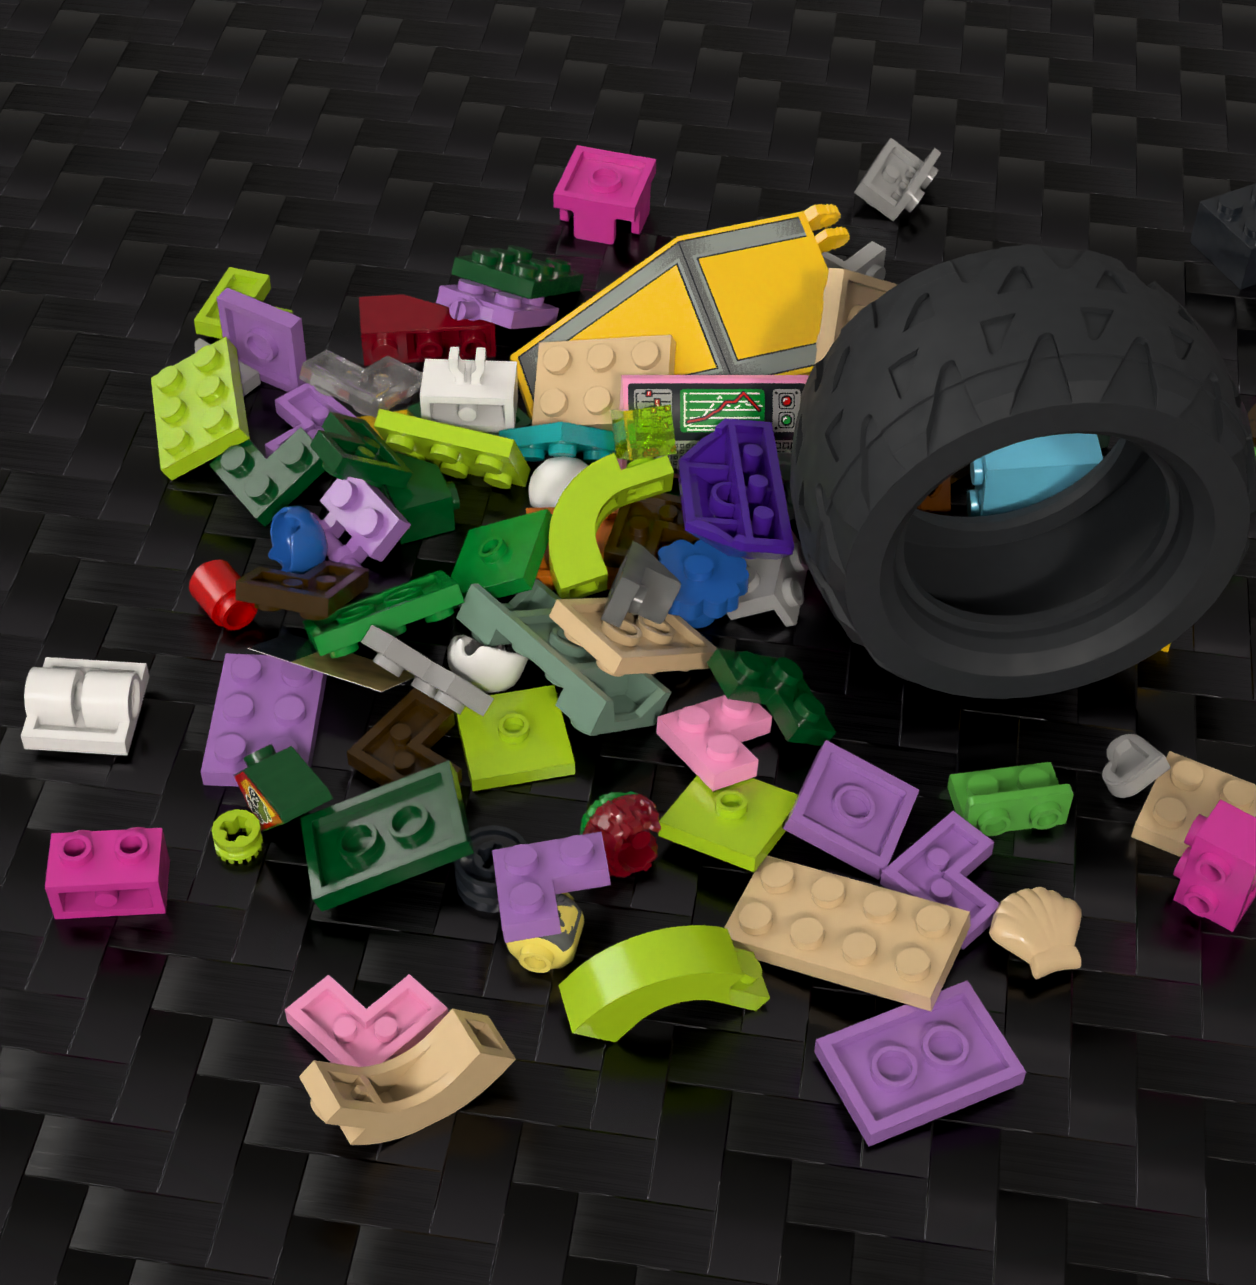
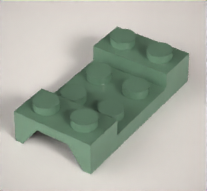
M535 579L532 590L518 593L509 603L501 604L478 583L471 584L464 599L465 603H462L456 618L471 630L472 637L483 645L497 647L499 645L512 644L514 651L523 657L531 659L545 672V677L552 684L563 688L555 706L571 719V724L574 728L589 736L654 726L656 724L657 718L660 716L671 691L648 673L625 674L617 677L602 671L597 666L596 659L582 646L569 641L564 635V630L549 617L556 600L561 598L539 579Z

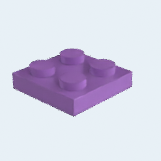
M226 288L216 297L223 338L227 337L236 347L239 361L259 372L261 381L287 392L309 381L302 318L230 288Z
M826 740L817 753L783 829L879 880L882 871L891 860L919 789Z

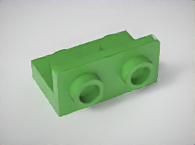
M1051 762L951 774L947 786L955 812L986 836H997L1008 831L1031 828L1043 830L1056 825L1066 824L1074 795L1070 784L1059 785Z

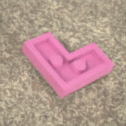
M723 695L658 716L656 733L712 791L757 776L759 760L741 742L770 733L772 716L758 703L731 700Z
M410 974L367 1009L330 975H327L285 1009L287 1022L331 1063L356 1067L380 1064L403 1054L424 1039L449 1013L448 1008Z

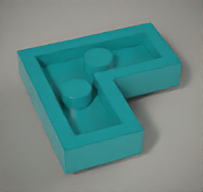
M566 422L499 431V436L515 440L526 461H544L546 453L553 457H576V454H582V460L586 463H593L612 453L617 455V432Z

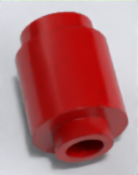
M217 559L203 563L195 570L189 582V592L216 625L225 627L228 630H238L248 625L254 619L258 609L254 607V603L235 600L236 581L241 576L227 561Z

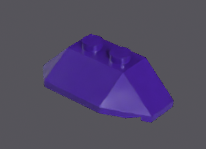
M723 419L715 427L714 432L702 438L678 459L677 474L685 531L727 556L778 560L793 555L794 541L772 422Z

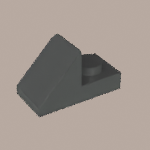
M633 541L612 583L601 620L620 628L627 612L661 624L664 622L681 588V583L644 546Z

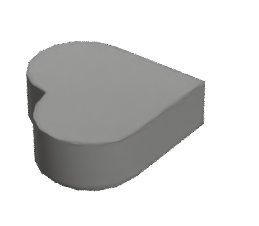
M1126 734L1119 736L1109 744L1107 748L1109 762L1103 769L1102 777L1112 795L1126 798L1139 793L1171 767L1166 757L1145 739L1136 734Z

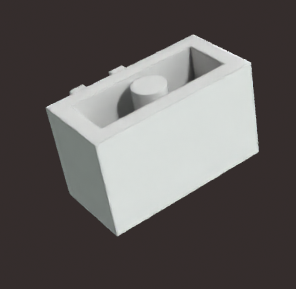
M450 347L449 359H425L420 390L422 419L479 432L499 433L501 430L515 428L518 403L517 361H486V348L481 347L476 349L475 360H462L459 356V347Z

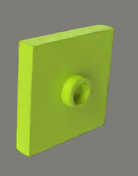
M555 685L489 695L494 700L484 716L479 715L466 706L460 715L455 712L472 791L575 774V761L561 710L555 706L558 700Z
M696 776L659 820L661 831L658 832V836L755 872L786 830L783 827L798 794L754 778L712 791Z

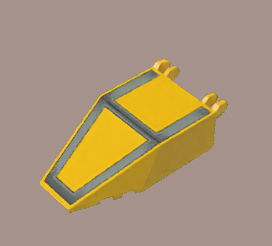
M817 204L801 212L674 238L510 355V361H517L518 386L530 419L532 420L539 342L672 335L676 341L674 375H810L815 366L816 340L820 332L824 305L823 293L827 285L829 271L822 252L845 246L848 240H850L847 229L845 227L842 228V226L834 229H824L816 236H814L812 231L822 229L823 227H831V225L839 221L838 219L841 218V214L836 205L833 206V204Z

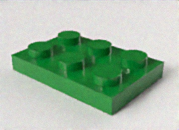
M439 570L344 605L327 619H306L302 622L310 642L320 656L329 653L330 658H339L359 649L358 642L363 640L371 625L396 637L407 631L406 624L422 618L427 623L442 620L454 613V606L465 602L458 583L445 572Z

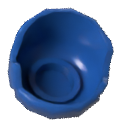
M301 506L283 507L273 516L270 530L272 548L268 553V557L282 565L280 571L304 575L326 559L328 543L324 529L308 509Z

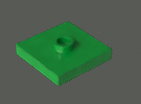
M548 509L473 528L468 531L451 578L458 583L463 599H465L471 584L477 583L496 599L532 590L549 542L552 514ZM462 604L454 606L453 609L460 608Z

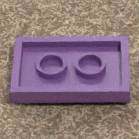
M226 653L201 768L203 785L239 787L233 775L247 768L243 758L270 744L273 745L276 753L292 746L311 768L327 674L269 655Z
M968 980L941 990L932 1012L905 1004L816 1039L814 1053L868 1147L1021 1085L1026 1074L1024 1067Z

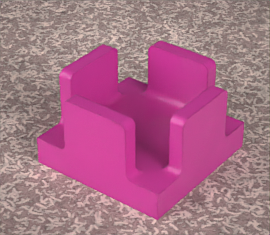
M577 145L553 194L554 208H560V220L569 221L572 213H574V236L583 240L613 244L616 239V219L631 221V233L640 235L650 212V189L656 174V159Z

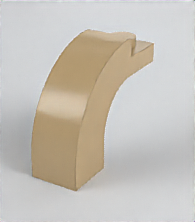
M451 1009L424 1039L408 1051L391 1060L366 1067L314 1060L299 1078L311 1097L310 1104L313 1111L325 1124L339 1125L350 1145H370L411 1135L455 1113L485 1091L504 1073L516 1058L488 1015Z

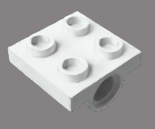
M46 657L43 667H32L30 669L25 684L24 703L27 717L21 733L24 749L128 755L149 680L147 664Z

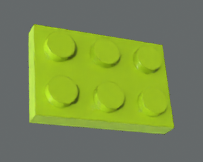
M227 337L202 347L190 357L173 366L162 369L157 375L151 377L160 468L169 479L174 480L222 454L230 446L239 445L250 439L237 349Z
M379 409L374 427L394 452L436 464L440 467L441 472L455 478L464 479L467 477V474L484 477L483 480L486 483L502 489H509L511 484L526 487L531 469L514 439Z

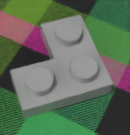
M371 625L361 643L377 652L373 659L374 663L397 677H400L403 670L415 676L411 683L412 687L459 715L466 706L479 715L484 716L494 698L458 675L434 663L397 638Z

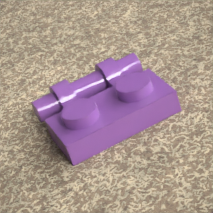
M348 477L347 480L337 478L321 498L322 504L330 511L324 520H321L315 513H312L324 529L328 543V561L362 567L361 563L368 555L382 562L411 526L377 487L366 483L362 479ZM346 530L352 538L346 545H343L338 539Z

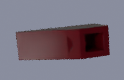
M404 294L359 297L364 366L425 362V359H449L450 347H459L461 359H475L477 347L486 348V358L496 357L495 324L480 319L476 321L453 319L450 315L449 307Z

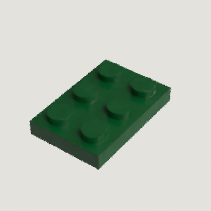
M511 245L508 246L507 250L501 248H491L490 252L473 250L472 255L455 257L451 273L452 275L530 300L580 291L584 274L570 270L571 263L547 257L546 262L532 258L533 251Z
M449 760L300 818L312 899L321 912L474 854L457 772Z

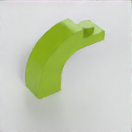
M612 453L587 466L564 489L553 511L549 529L550 574L556 594L561 599H580L607 590L608 572L596 542L597 531L602 522L618 508L672 490L674 470L668 455L654 459L652 456L641 457L630 462L626 469L621 470L615 453Z
M706 925L665 928L619 942L591 957L558 985L572 1033L611 1042H617L646 1016L676 1003L692 1000H710L757 1011L770 999L762 977L761 965L756 959L754 952L734 947L728 929Z

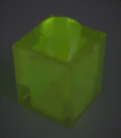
M651 404L611 410L617 458L636 460L677 454L670 404Z

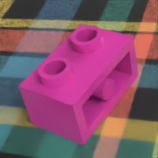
M1220 799L1208 818L1201 814L1196 817L1185 837L1184 843L1191 847H1187L1175 867L1173 875L1178 877L1180 882L1173 900L1187 907L1192 913L1206 917L1233 932L1256 897V817Z
M133 827L126 830H77L68 833H51L45 890L54 918L72 919L165 914L170 858L163 829Z

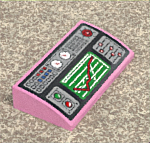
M621 375L616 455L619 466L623 470L626 469L630 462L638 458L652 456L654 459L668 455L674 470L673 478H678V459L702 438L714 432L715 427L725 418L772 422L777 453L784 452L786 448L792 452L801 394L809 375Z

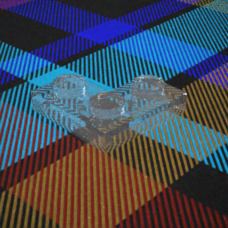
M325 350L302 363L299 379L314 386L319 393L326 396H334L353 406V409L358 413L376 418L379 409L389 410L420 391L423 373L388 355L364 369L329 350Z

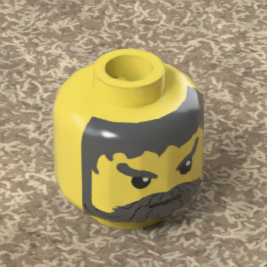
M568 892L555 894L561 934L506 943L509 952L519 960V963L525 969L536 973H545L550 969H559L572 962L584 925V916L581 908L575 903L574 898Z

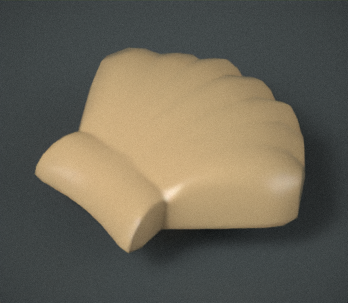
M1036 887L1012 893L999 903L993 915L989 934L997 944L1029 963L1035 979L1056 971L1078 969L1081 967V957L1074 946L1082 916L1081 908L1076 901L1064 898L1053 890Z

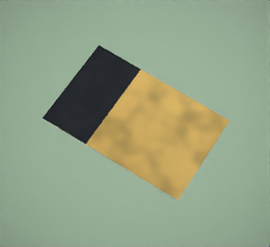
M290 633L247 648L379 692L415 678L414 675L403 670L400 677H397L374 663L373 660L352 653L339 658H330L329 653L320 656L309 639Z

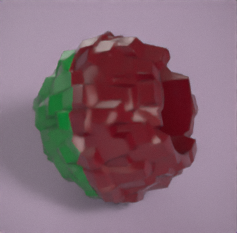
M632 791L604 794L599 797V800H595L594 804L590 805L587 813L582 817L579 835L602 832L609 876L625 878L630 876L631 873L641 870L647 871L652 866L651 861L655 860L658 856L657 838L649 832V829L655 832L661 831L659 813L657 812L656 804L645 795Z

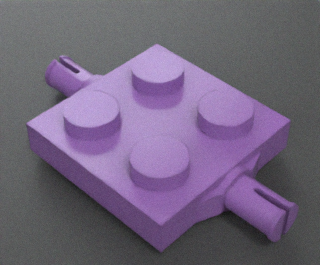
M459 279L458 285H440L436 301L438 304L449 307V312L453 319H468L470 321L480 319L508 329L552 326L556 323L559 308L544 303L545 297L530 300L468 279Z

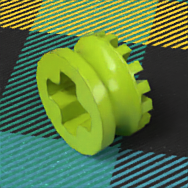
M231 810L223 813L214 821L212 835L216 854L221 856V860H228L231 864H234V861H238V864H242L245 859L247 862L251 861V856L257 857L258 850H262L263 839L259 820L253 813L247 810ZM240 829L247 833V836L239 835L235 842L228 840V834L235 835L237 832H240Z

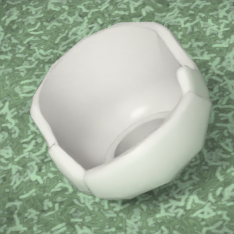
M566 456L549 458L534 470L530 478L528 488L530 505L533 508L555 507L564 489L572 479L589 465L581 459Z
M466 635L453 637L447 648V661L451 671L484 693L506 691L514 686L529 659L517 652H507L505 645L497 647L485 646Z

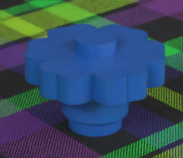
M676 540L658 550V561L677 577L681 583V588L668 614L680 616L693 628H703L713 623L715 619L723 617L726 613L738 609L739 597L748 592L749 573L746 569L747 563L745 559L727 556L702 540H698L694 545L686 540Z

